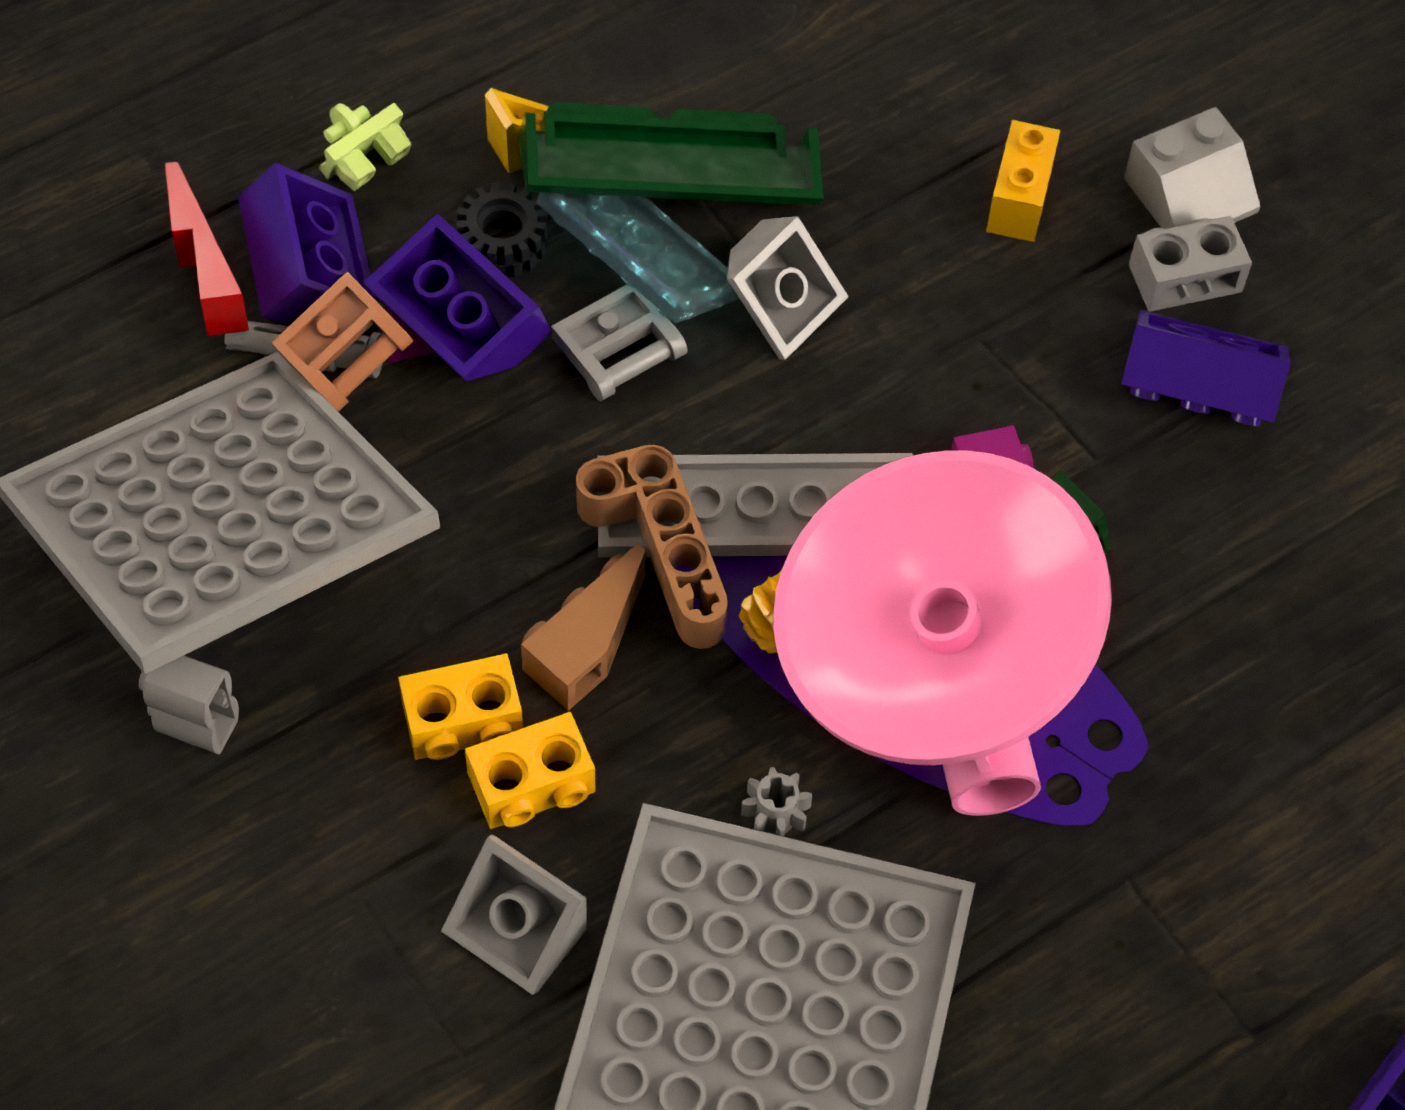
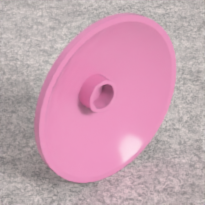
M975 451L923 453L899 459L864 474L829 499L804 527L788 554L776 589L773 626L776 649L787 680L802 705L832 735L851 747L885 760L915 765L942 764L954 810L961 814L972 816L998 814L1026 804L1040 792L1041 785L1028 736L1041 729L1059 714L1080 690L1096 664L1105 642L1110 621L1111 580L1103 548L1089 518L1078 503L1049 477L1028 465L990 453Z

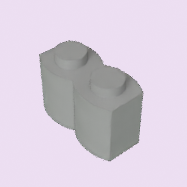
M185 655L147 674L141 672L139 689L143 690V698L148 706L147 713L151 716L154 730L210 752L221 754L238 722L239 715L237 699L231 696L232 680L229 672Z

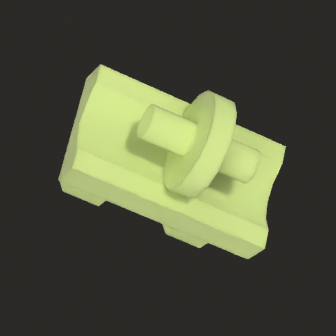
M342 103L334 106L330 110V118L333 125L323 131L330 143H335L325 149L326 161L319 166V170L327 179L337 174L344 183L353 191H356L366 184L376 172L375 167L366 158V153L375 148L388 165H393L405 157L412 144L399 126L403 116L402 111L393 103L369 119L371 115L363 105L353 112Z

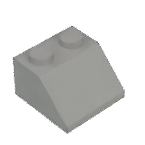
M1213 107L1133 141L1124 179L1161 228L1167 229L1187 225L1202 218L1216 219L1230 215L1235 223L1259 212L1260 203L1243 140L1217 107Z

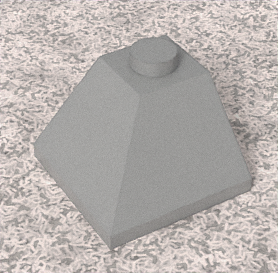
M798 216L762 219L730 250L727 280L780 360H786L849 297Z

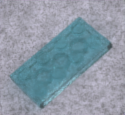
M562 193L539 194L536 203L548 212L557 224L571 232L587 246L590 253L603 260L621 276L627 285L635 288L657 308L660 314L669 318L675 324L739 299L727 280L728 268L645 197Z

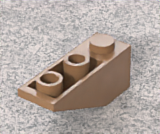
M639 543L624 556L617 554L605 564L600 576L586 588L579 587L575 589L565 599L559 612L547 622L542 620L534 624L522 640V670L567 711L608 676L645 578L646 549Z

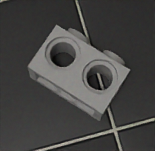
M1231 215L1216 219L1202 218L1191 224L1167 229L1154 228L1143 234H1138L1129 261V267L1149 312L1241 293L1252 265V261Z

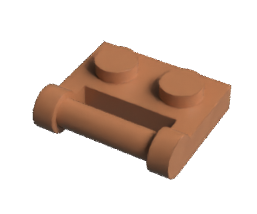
M347 271L271 343L339 412L349 402L346 397L397 349L405 350L413 342V339ZM375 323L384 334L331 383L322 372Z

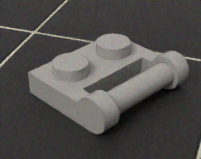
M637 280L551 326L552 339L585 378L590 391L599 401H603L615 394V387L667 358L674 361L687 354L688 351L681 333ZM651 333L658 340L606 370L599 363Z

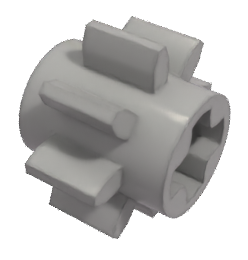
M770 767L769 775L765 776L760 782L754 778L748 780L747 793L751 798L742 801L741 815L745 817L754 816V830L784 837L785 833L790 831L792 827L800 831L805 829L807 817L802 811L811 808L812 793H799L798 783L800 775L798 773L788 776L777 773L774 767ZM773 801H778L780 808H776Z

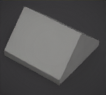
M491 835L487 837L441 932L534 995L541 989L586 932V897L496 836Z

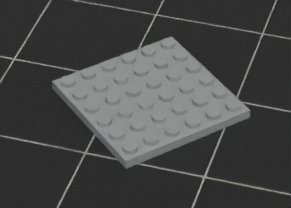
M278 351L0 477L1 499L144 674L166 665L440 528L438 511Z
M643 803L554 1110H926L975 883Z

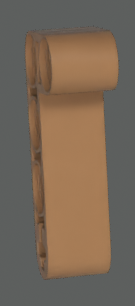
M644 445L592 459L584 463L578 469L576 475L577 513L580 518L587 524L595 527L611 526L636 519L678 635L687 645L698 649L710 648L718 644L724 637L726 630L727 596L677 463L671 452L662 446ZM653 476L660 480L649 482L643 480V478ZM598 490L609 492V494L603 496L591 493ZM670 520L678 524L667 527L660 525L659 522ZM688 565L695 568V570L682 572L676 570L675 567ZM699 599L700 610L693 609L694 601Z

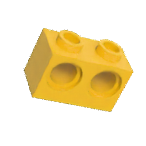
M1012 120L992 198L986 232L1035 242L1061 130Z
M507 653L398 677L402 705L415 760L427 757L434 760L446 759L458 753L459 750L523 728L522 709ZM486 701H496L502 704L494 710H483L478 707ZM431 713L447 715L445 719L439 722L424 720Z
M571 712L465 748L467 773L490 830L502 825L506 827L520 826L530 821L536 813L556 806L559 808L573 807L583 802L589 794L595 793V767ZM554 761H565L572 765L564 771H553L546 767ZM503 779H511L519 783L510 790H500L493 786Z

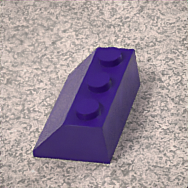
M275 163L238 196L263 318L290 326L347 271L376 300L375 295L363 283L371 275L352 194Z
M438 213L363 282L366 288L465 381L516 367L552 333L540 307Z
M1140 310L1121 384L1130 386V394L1143 399L1159 401L1162 394L1181 399L1180 406L1191 411L1210 413L1211 407L1231 412L1230 418L1236 422L1260 426L1262 420L1273 423L1275 421L1291 364L1288 346Z

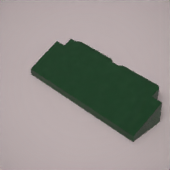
M555 102L543 114L540 123L541 133H536L535 113H525L518 134L526 192L820 205L824 199L818 128L808 127L799 146H786L785 124H777L775 118L767 113L677 109L673 111L670 118H656L655 113L647 107Z

